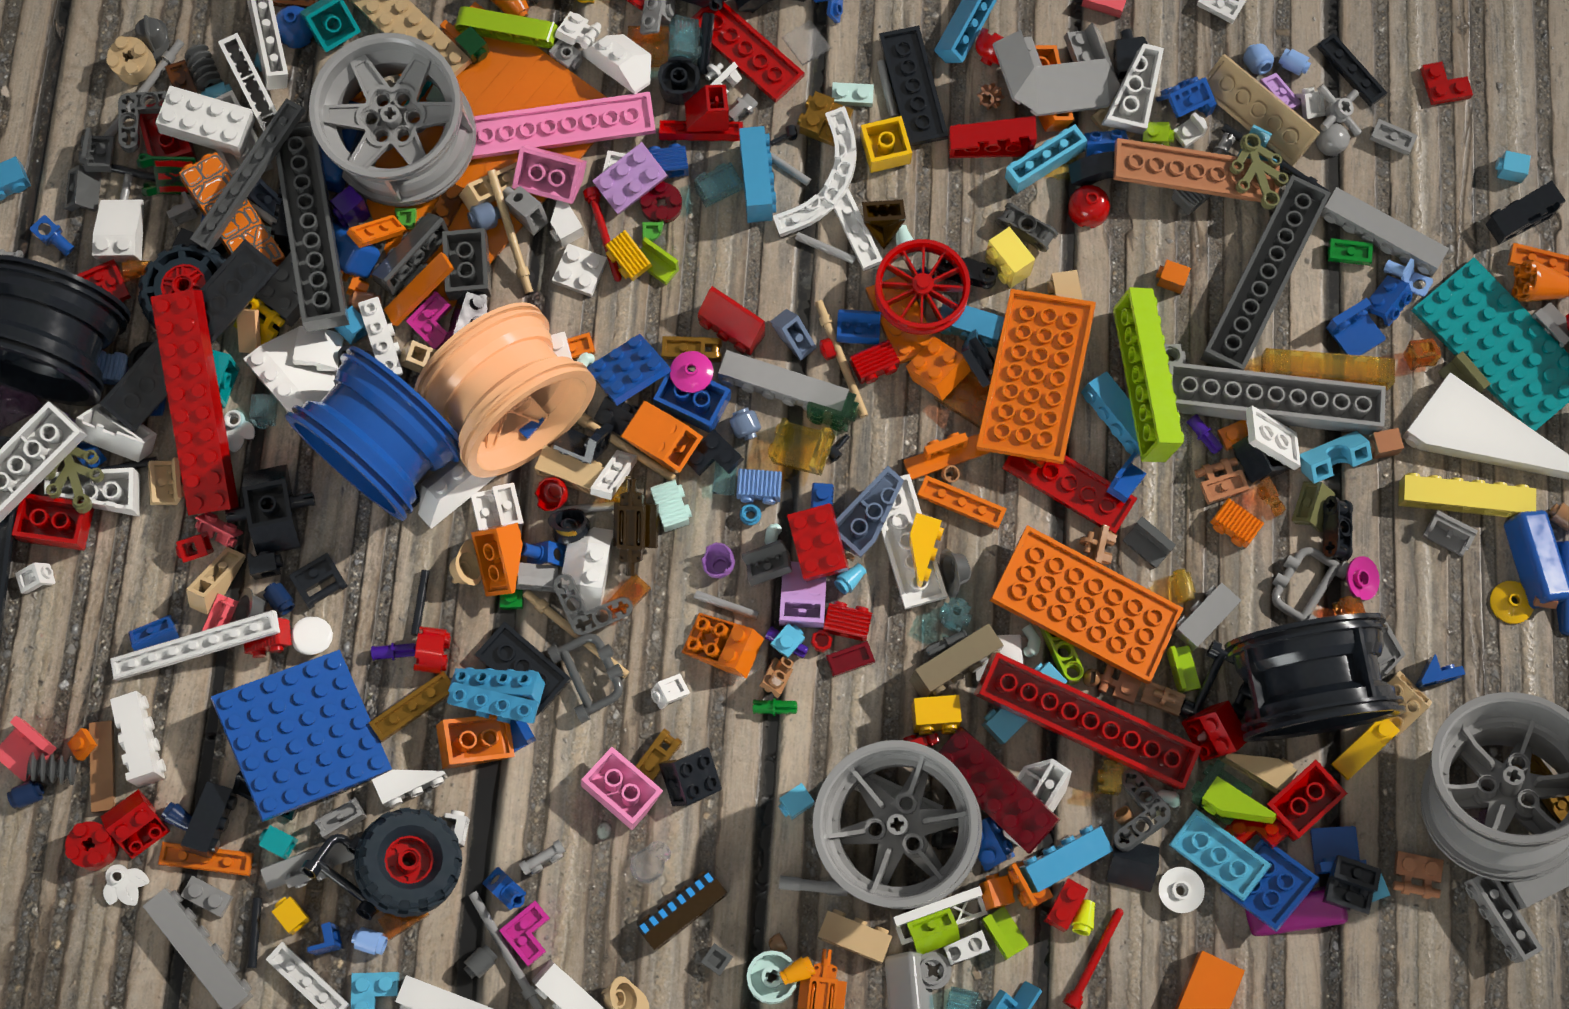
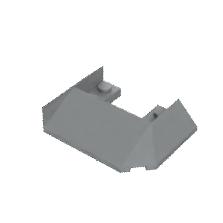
M1093 22L1085 31L1068 32L1065 34L1064 40L1073 61L1069 63L1042 66L1032 36L1023 37L1021 30L994 42L992 45L1012 100L1019 105L1020 103L1024 104L1036 116L1108 108L1120 87V83L1101 32Z

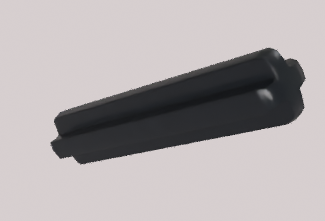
M708 12L703 13L697 59V67L701 75L708 74L707 66L710 61L715 18L713 13Z

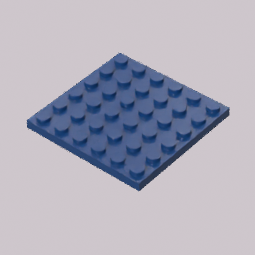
M340 650L211 696L213 706L262 822L369 781L392 770L380 740L369 724L371 721Z

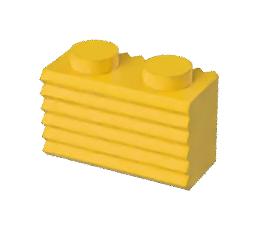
M625 230L605 245L608 249L606 255L613 263L615 261L619 263L621 268L618 270L625 279L630 278L634 281L653 266Z

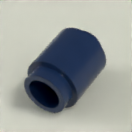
M274 582L264 589L263 597L280 616L290 613L295 608L294 599L282 583L276 584Z
M29 780L13 787L11 791L7 792V798L12 808L22 809L42 800L44 788L40 782Z

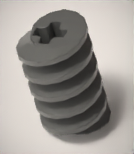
M203 44L191 47L184 56L196 87L200 91H205V88L223 82L220 79L219 72H217L216 65H214V59L211 58L212 54L208 51L209 47Z
M32 752L28 761L26 779L30 775L31 780L35 782L38 776H40L41 782L45 783L49 776L50 782L55 783L59 777L60 784H64L68 778L69 784L73 785L77 761L74 763L72 756H69L67 762H64L63 755H60L58 760L55 761L53 754L49 756L48 760H45L44 753H41L39 758L36 759L35 753Z

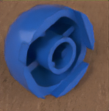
M287 6L276 15L281 43L292 49L308 45L313 37L308 25L300 14V11L304 10V8L299 6Z

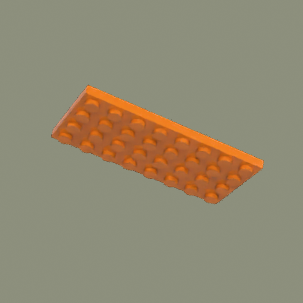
M1016 289L1010 290L977 442V450L1064 464L1096 302Z
M1028 525L1025 527L990 599L996 605L1145 684L1151 683L1177 625L1176 623L1184 609Z

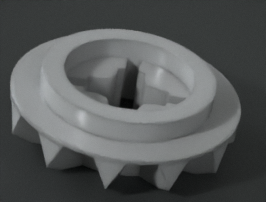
M925 953L921 956L922 963L920 965L925 988L932 990L940 989L950 980L952 973L951 965L948 959L940 953ZM925 963L932 967L940 964L937 970L940 979L934 975L928 978L925 977L929 972L928 966Z

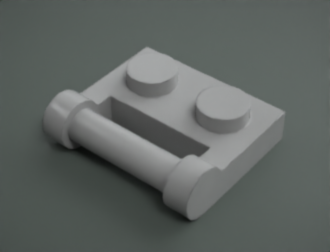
M558 839L549 848L527 861L520 862L519 866L525 875L530 873L532 876L536 875L544 869L543 865L548 862L553 864L564 857L562 854L566 850Z

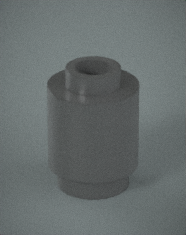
M485 944L482 948L478 947L464 961L466 966L463 969L472 979L475 976L480 979L495 964L494 961L498 957Z

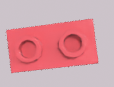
M203 513L195 517L198 520L195 528L199 533L207 531L209 538H213L215 532L218 533L215 541L226 547H235L237 543L235 537L243 534V531L237 529L236 525L223 522L213 513Z
M218 593L202 631L230 623L239 601Z

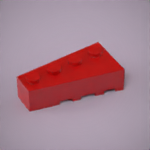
M1036 116L950 126L948 134L949 158L1024 157L1025 154L1035 148L1037 140Z

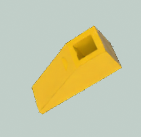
M916 513L909 536V543L917 586L922 587L923 581L928 582L932 570L928 568L929 561L935 560L938 549L934 548L936 540H941L944 528L940 527L942 520Z

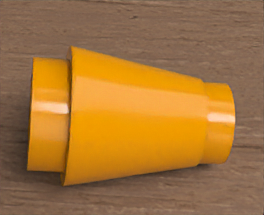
M801 956L783 969V971L779 972L784 985L810 979L811 975L816 973L808 956L804 958Z

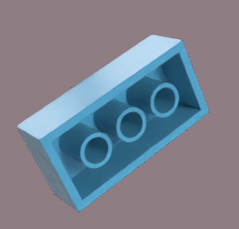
M764 126L739 128L747 222L773 221V213H776V193L774 192V174L772 172L769 133L765 134Z

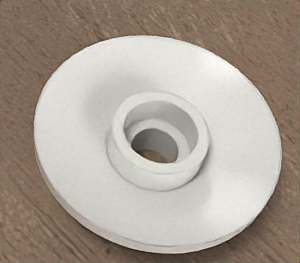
M1175 867L1168 870L1160 879L1158 886L1159 897L1162 903L1169 910L1176 913H1188L1195 910L1204 898L1205 889L1202 879L1196 872L1186 867ZM1177 887L1183 888V895L1177 894Z

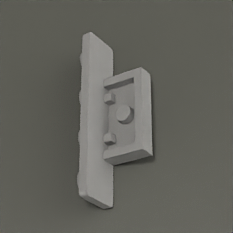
M645 0L640 33L642 35L658 33L661 21L665 25L672 24L676 0Z
M336 843L323 859V862L333 869L336 865L354 859V855L349 853L343 844ZM321 846L262 867L261 873L267 889L270 890L287 884L288 888L293 886L300 888L307 885L308 881L312 879L304 875L300 867L306 860H312ZM320 872L316 878L317 880L327 878V876Z

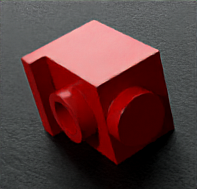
M207 531L176 542V553L180 559L182 558L183 563L214 552ZM193 543H195L197 550H194L192 548Z

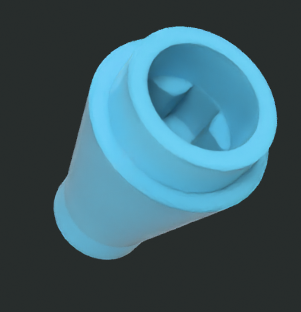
M857 563L848 571L839 574L834 581L836 588L842 594L851 593L861 578L867 573L866 569Z

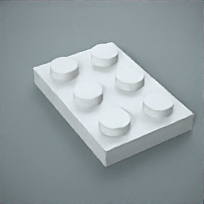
M1254 406L1247 408L1246 423L1249 444L1293 470L1301 467L1297 432Z

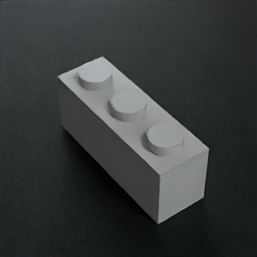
M1222 582L1218 587L1213 585L1204 594L1207 598L1203 602L1198 600L1190 609L1193 613L1188 618L1183 616L1176 623L1178 629L1174 634L1186 645H1189L1193 652L1242 601Z

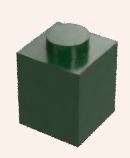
M471 26L455 38L457 46L471 59L473 65L487 57L489 53L487 42Z

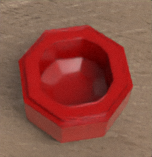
M831 339L820 340L819 348L824 359L828 361L835 358L836 352Z
M818 630L812 634L811 645L815 651L824 653L831 648L833 638L828 631Z

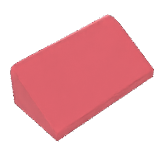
M1083 0L1081 6L1121 18L1126 0Z

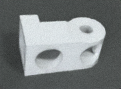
M981 930L944 947L950 965H954L990 951V948Z

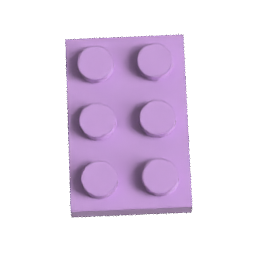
M641 142L596 177L593 183L615 212L620 215L666 179L668 175L643 142Z

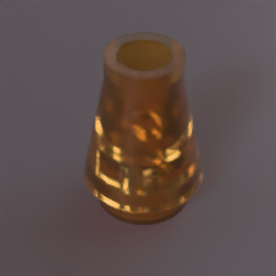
M127 259L126 262H122L124 279L130 278V280L141 277V275H145V267L150 261Z

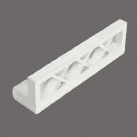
M980 886L893 917L892 920L901 945L911 943L913 940L912 937L904 938L900 926L941 910L953 908L959 911L960 914L956 920L957 925L988 915L982 899L983 893ZM977 899L981 912L971 914L965 911L967 903ZM964 904L962 909L956 907L958 905ZM962 914L968 915V917L961 919Z

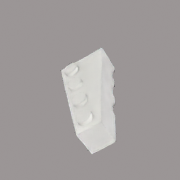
M134 691L110 699L115 725L118 729L121 728V732L117 735L118 741L126 754L121 755L123 764L129 770L128 773H125L126 780L139 788L164 780L166 765L158 754L161 748L158 739L154 738L152 732L155 729L152 717H148L146 709L149 708V703L146 696H143L138 691Z

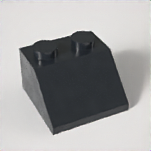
M1248 436L1232 445L1235 457L1241 462L1245 470L1244 474L1252 484L1264 482L1291 470L1290 467L1283 465L1280 461L1249 444Z

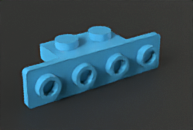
M453 682L447 701L449 705L476 711L475 716L489 719V715L498 716L497 721L509 724L511 719L533 724L539 702L456 682Z
M1025 981L1015 997L1012 998L1000 989L987 1009H1031L1042 993V990Z

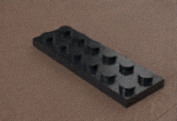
M919 25L879 33V40L899 116H902L910 147L948 139L947 128Z

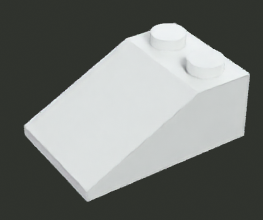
M100 200L92 239V256L98 262H107L112 259L116 262H142L144 200Z

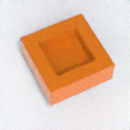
M80 728L67 743L75 758L80 761H84L97 746L89 731L84 728Z

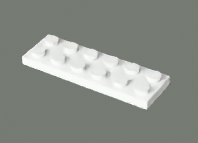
M910 474L900 476L904 482L881 529L905 610L947 598L936 557L934 561H929L928 568L932 570L928 582L923 581L922 587L917 586L909 536L916 513L922 514Z

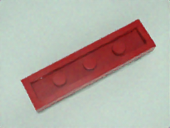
M660 120L659 140L739 141V128H743V122L729 121V130L687 132L686 121Z

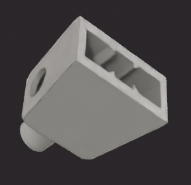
M509 186L503 190L509 212L533 236L549 222L542 204L524 188L519 186L514 190Z

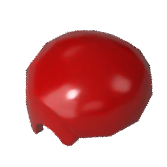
M547 477L539 482L535 491L538 499L537 506L545 512L556 511L564 506L568 499V490L565 483L557 477Z

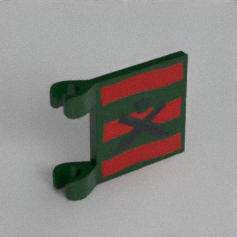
M145 153L138 155L137 166L139 168L153 166L156 184L144 182L141 190L143 196L181 194L184 191L187 195H190L180 179L179 172L184 166L195 164L196 157L151 156Z

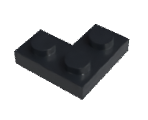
M713 429L698 444L687 464L700 476L716 461L730 474L744 458Z

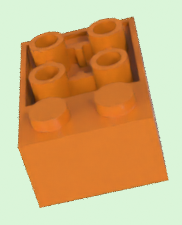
M645 400L621 434L623 439L672 473L681 472L703 438L702 435L685 423Z
M699 613L682 653L725 672L747 678L764 638L753 628Z

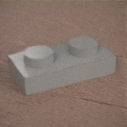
M1378 119L1369 140L1408 156L1418 135Z
M191 876L180 895L221 918L233 899V896L194 876Z

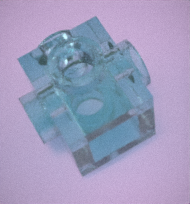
M951 597L949 603L944 602L939 614L943 615L940 623L944 624L943 626L951 631L960 632L963 625L966 627L969 625L973 616L969 614L971 606L961 598L954 599ZM953 610L960 613V615H955Z

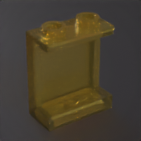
M782 418L781 423H778L776 426L775 439L769 445L768 455L773 464L821 476L835 435L830 428L822 427V430H817L790 423L787 418Z

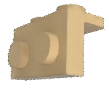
M174 457L172 461H149L150 505H177L181 498L184 497L183 485L180 483L181 471L178 457Z

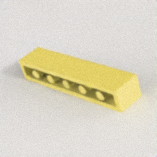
M1408 473L1399 481L1398 506L1512 518L1520 512L1536 511V488H1529L1525 484L1508 486L1504 482L1489 484L1485 483L1484 480L1469 482L1457 477L1442 479L1438 475L1421 477L1417 473Z

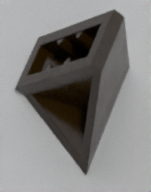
M903 199L861 202L863 222L883 249L886 248L906 220Z

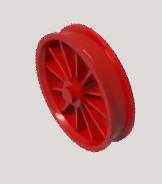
M929 239L906 241L890 250L878 267L875 281L877 306L884 318L901 331L914 335L939 333L952 326L960 318L967 305L970 293L968 269L962 258L943 243ZM922 252L920 274L916 272L907 256L908 253ZM925 252L940 256L929 274L924 273ZM902 256L913 277L891 264ZM943 259H946L953 265L954 269L932 278ZM886 270L908 283L882 282ZM957 273L962 282V286L937 284ZM882 288L908 291L886 301ZM936 291L962 292V298L959 304H956ZM914 295L901 316L889 307ZM931 296L954 311L945 318H942ZM916 299L920 303V323L904 319ZM924 299L929 303L938 321L922 323Z

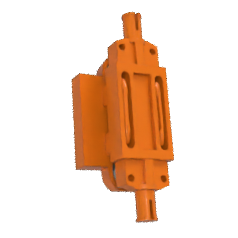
M822 949L821 963L814 964L816 973L810 979L800 981L797 1009H844L847 982L836 979L837 967L831 964L832 950L828 949L826 959L827 949Z

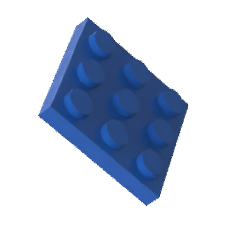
M641 334L631 338L587 367L594 376L595 381L616 406L671 372L669 365Z
M1261 838L1252 850L1268 861L1271 867L1246 900L1243 902L1223 886L1220 889L1277 932L1319 882V877L1277 846L1272 849Z

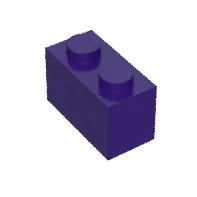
M350 185L330 201L334 208L331 211L337 217L336 221L344 227L351 228L357 226L358 223H364L371 217L364 199Z

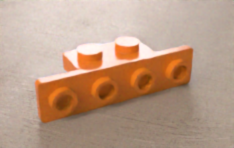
M956 432L947 436L945 440L939 441L936 439L928 442L922 454L905 459L903 463L907 474H910L911 480L940 471L945 466L957 465L990 452L977 450L979 434L967 438L966 433L959 434Z

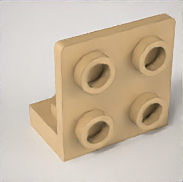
M1400 670L1388 682V684L1395 687L1396 695L1404 698V702L1399 705H1403L1406 708L1404 714L1389 719L1400 730L1395 736H1399L1432 704V701Z

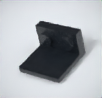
M605 423L601 428H597L592 436H587L570 429L553 443L552 448L558 450L561 454L578 458L583 463L592 464L608 448L613 425Z
M708 747L678 760H667L659 763L672 807L688 806L722 790Z

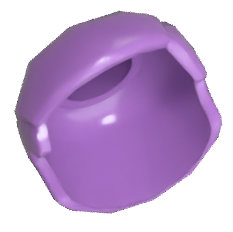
M716 542L708 545L704 557L701 558L704 572L711 578L720 579L729 575L735 565L733 552L723 543Z

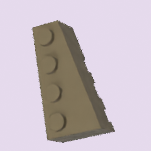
M988 623L915 669L909 681L921 698L937 696L952 683L954 685L961 681L964 675L970 671L974 673L983 666L982 663L988 660L991 654L1000 653L1004 645Z

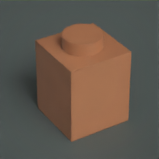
M1399 428L1374 432L1368 438L1373 459L1398 455L1404 449Z

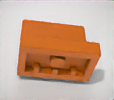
M1023 861L1017 864L1013 863L1007 868L1008 874L1006 875H1008L1009 881L1013 886H1016L1020 893L1017 897L1023 907L1027 906L1028 910L1054 897L1049 887L1038 893H1032L1019 870V867L1024 865Z

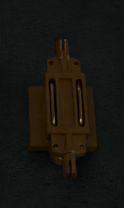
M628 478L627 492L620 494V502H614L613 546H617V549H619V560L626 563V576H635V563L643 560L645 548L658 547L659 504L646 503L644 494L636 492L637 479Z

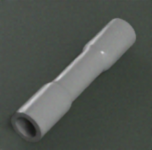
M780 875L779 889L802 890L837 896H847L848 893L836 881H817Z

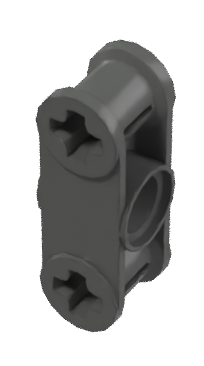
M1007 203L1005 211L995 220L1000 228L1005 230L1010 227L1017 237L1041 252H1047L1049 249L1048 245L1052 239L1058 236L1057 230L1052 226L1041 222L1012 203ZM1028 225L1031 229L1026 230L1022 226Z

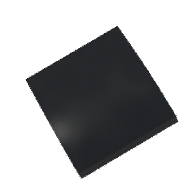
M975 329L966 338L961 353L982 387L991 384L990 375L993 373L995 360Z
M1337 855L1327 881L1322 902L1363 916L1369 915L1373 893L1378 890L1382 869Z

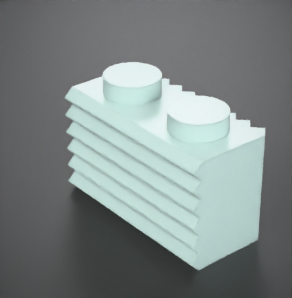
M676 480L650 487L654 502L659 504V517L665 532L690 524L689 517H692L689 505H684L682 497H685L681 484L677 485Z

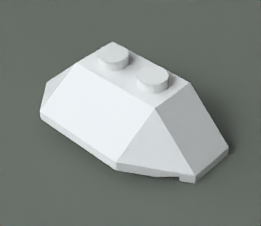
M624 34L607 35L595 41L587 49L581 50L583 57L633 94H637L650 85L651 54Z
M461 459L458 462L450 461L445 467L438 469L421 483L418 515L432 529L496 476L488 478L476 477L468 471L461 462Z
M593 527L582 539L567 544L562 574H569L573 577L587 611L603 603L613 548V530ZM561 578L562 587L565 588L566 595L575 594L574 590L569 592L567 588L570 581H565ZM570 598V601L577 610L579 608V601L575 598ZM601 610L596 613V615L600 616Z
M1048 759L1024 766L1017 779L1054 812L1067 790L1072 771L1056 760ZM1004 831V836L1020 846L1011 836H1009Z

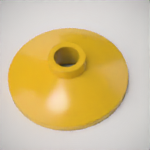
M1505 581L1498 584L1491 592V610L1501 621L1508 624H1519L1527 620L1533 613L1534 609L1530 607L1521 583ZM1512 597H1515L1518 600L1517 604H1514L1512 602Z

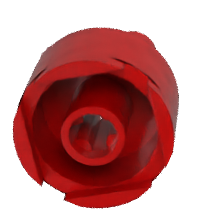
M420 626L415 649L416 664H414V671L441 674L442 671L447 669L448 658L444 652L445 649L449 650L450 633L447 632V629Z
M93 821L76 824L69 832L65 842L67 858L75 865L91 871H97L110 865L117 857L119 851V844L105 830L104 825ZM91 844H95L94 848H89Z

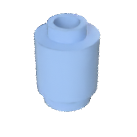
M1288 48L1285 49L1278 62L1282 65V68L1298 76L1301 73L1306 74L1311 65L1308 62L1310 57Z
M362 926L360 930H355L351 943L354 944V949L372 955H382L385 951L388 937L383 936L384 934Z

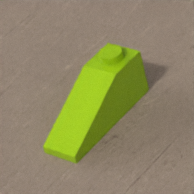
M1218 776L1202 797L1203 808L1212 815L1218 814L1221 817L1271 824L1276 820V813Z

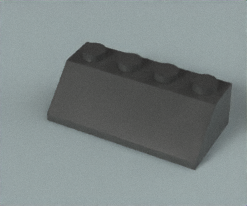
M427 213L425 217L419 218L413 230L407 232L402 237L401 243L388 252L387 258L374 267L371 274L374 281L394 297L404 287V282L419 265H424L443 244L442 232L448 231L444 219L431 213Z

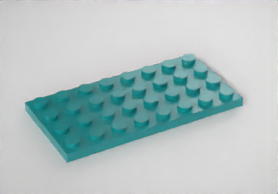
M1475 257L1411 310L1455 356L1463 351L1491 383L1487 390L1515 418L1532 430L1536 431L1569 403V353L1559 346V343L1533 319L1531 314Z

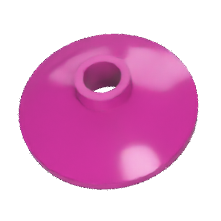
M684 352L673 360L670 367V377L673 384L683 392H700L710 384L713 378L712 363L700 352ZM692 366L695 368V371L689 372L687 369Z
M1359 556L1349 563L1346 580L1350 592L1359 600L1373 598L1378 591L1380 583L1379 572L1374 562L1368 557Z

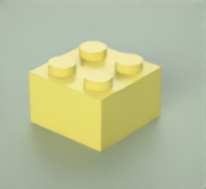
M1010 227L988 242L985 255L986 263L992 264L997 268L998 277L1003 284H1007L1011 289L1031 275L1035 258Z

